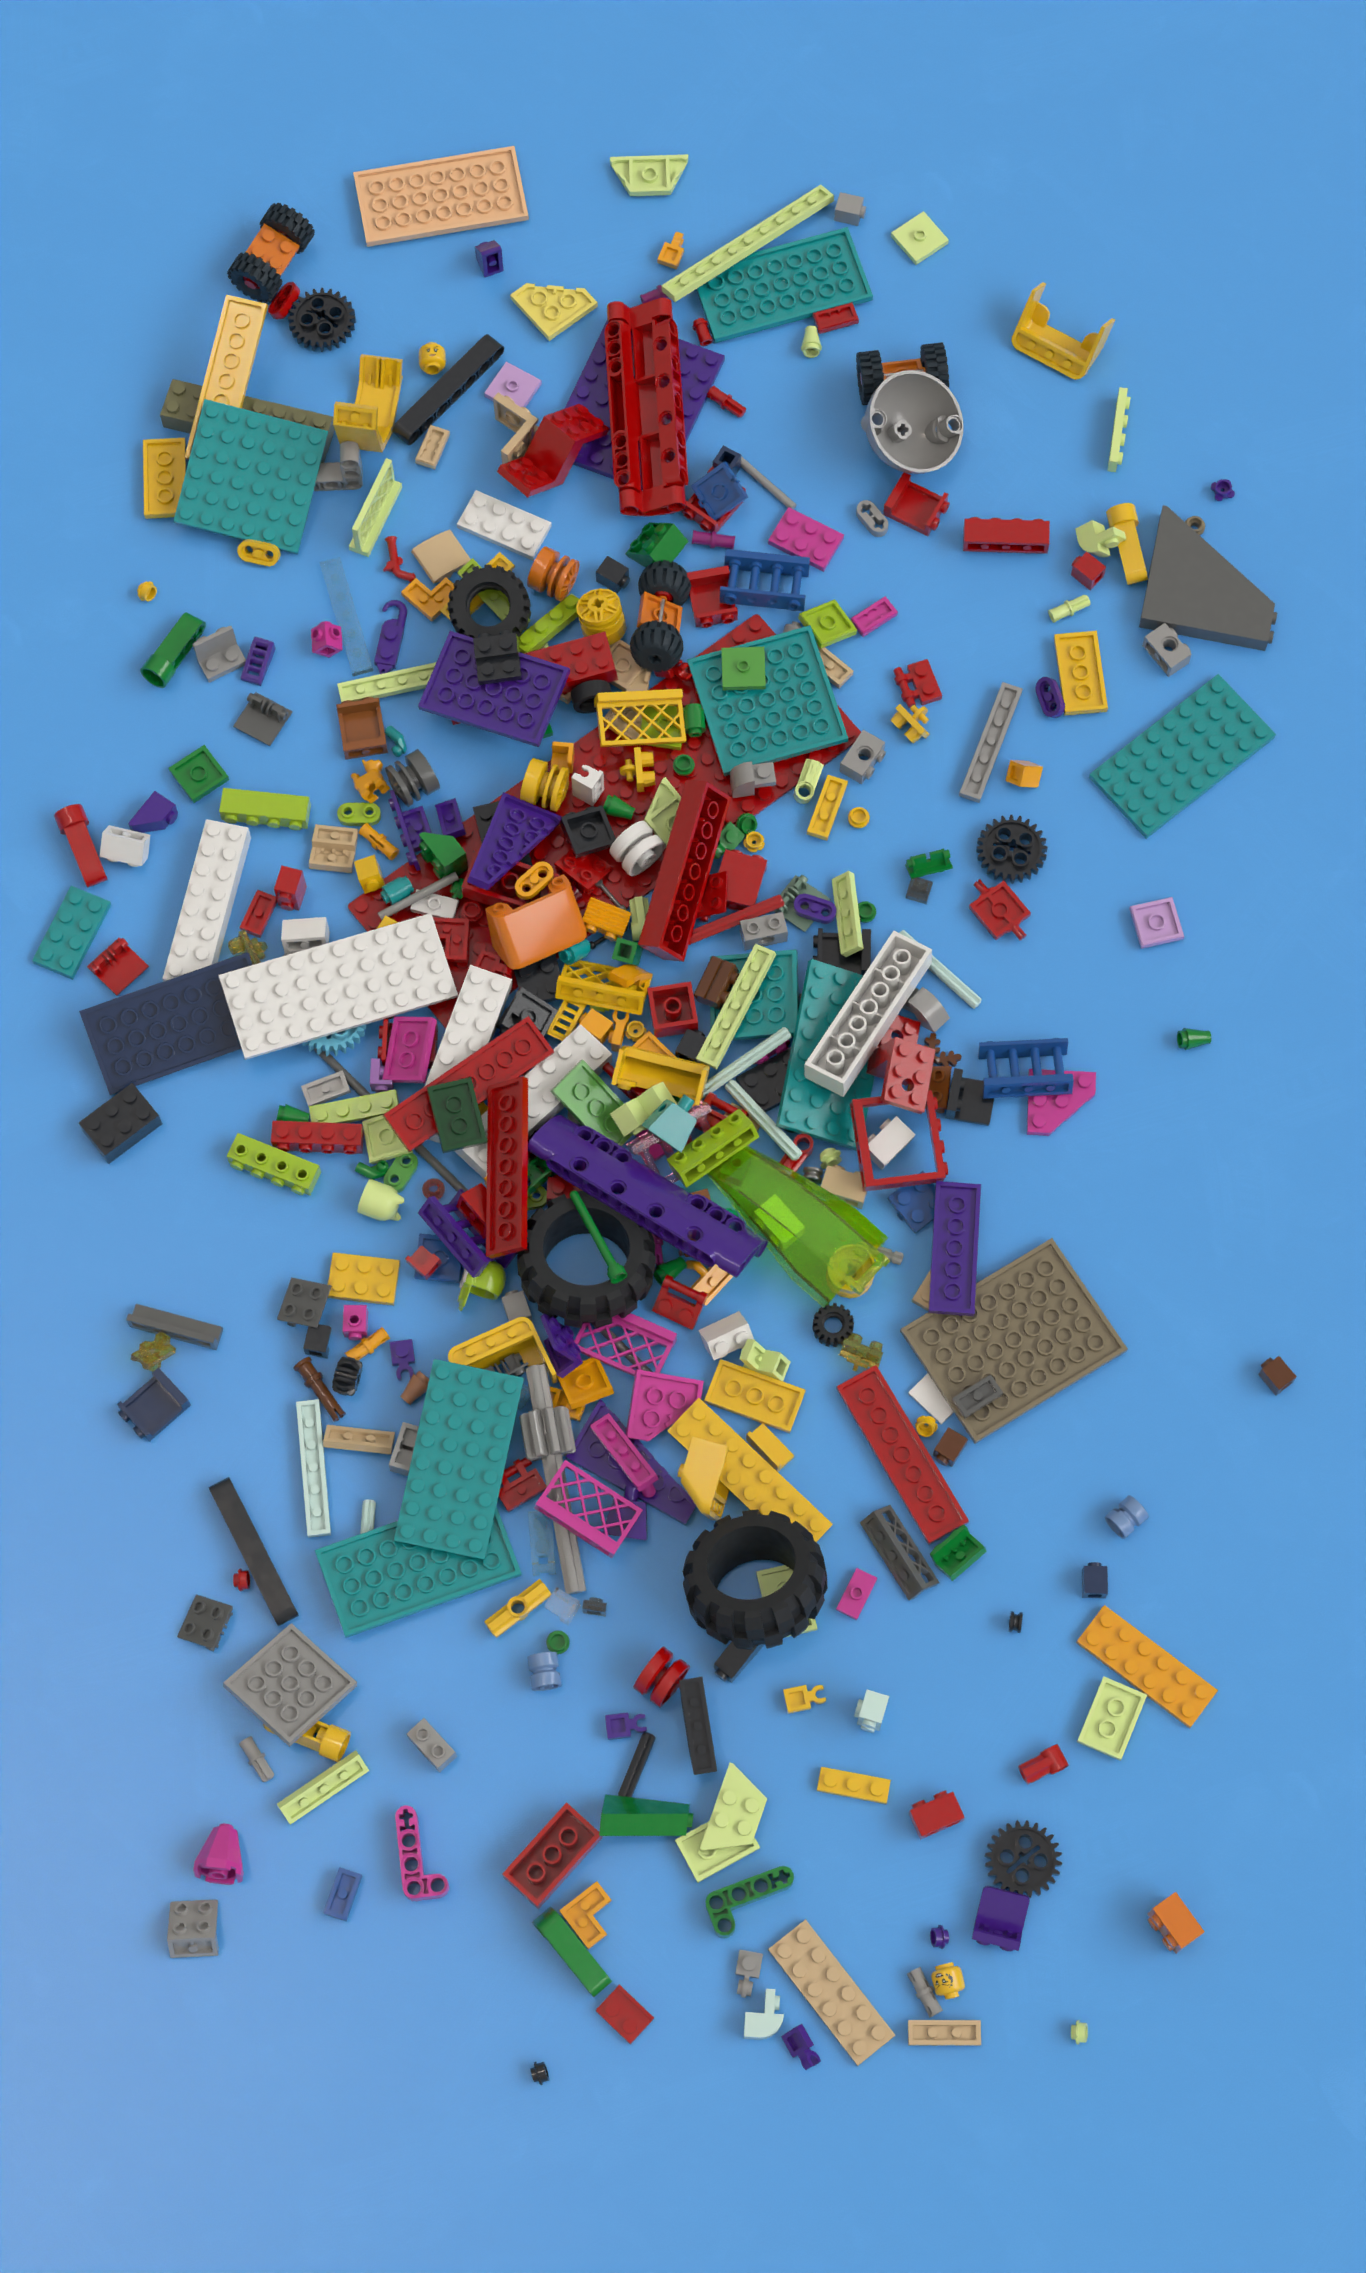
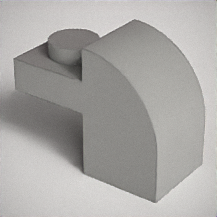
M752 761L732 768L730 771V783L733 798L754 795L755 788L776 785L773 762L752 765Z
M924 987L920 990L915 988L902 1007L914 1013L918 1021L921 1022V1026L934 1033L950 1019L939 1000Z

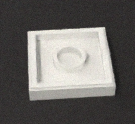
M928 1373L908 1392L941 1425L954 1413Z

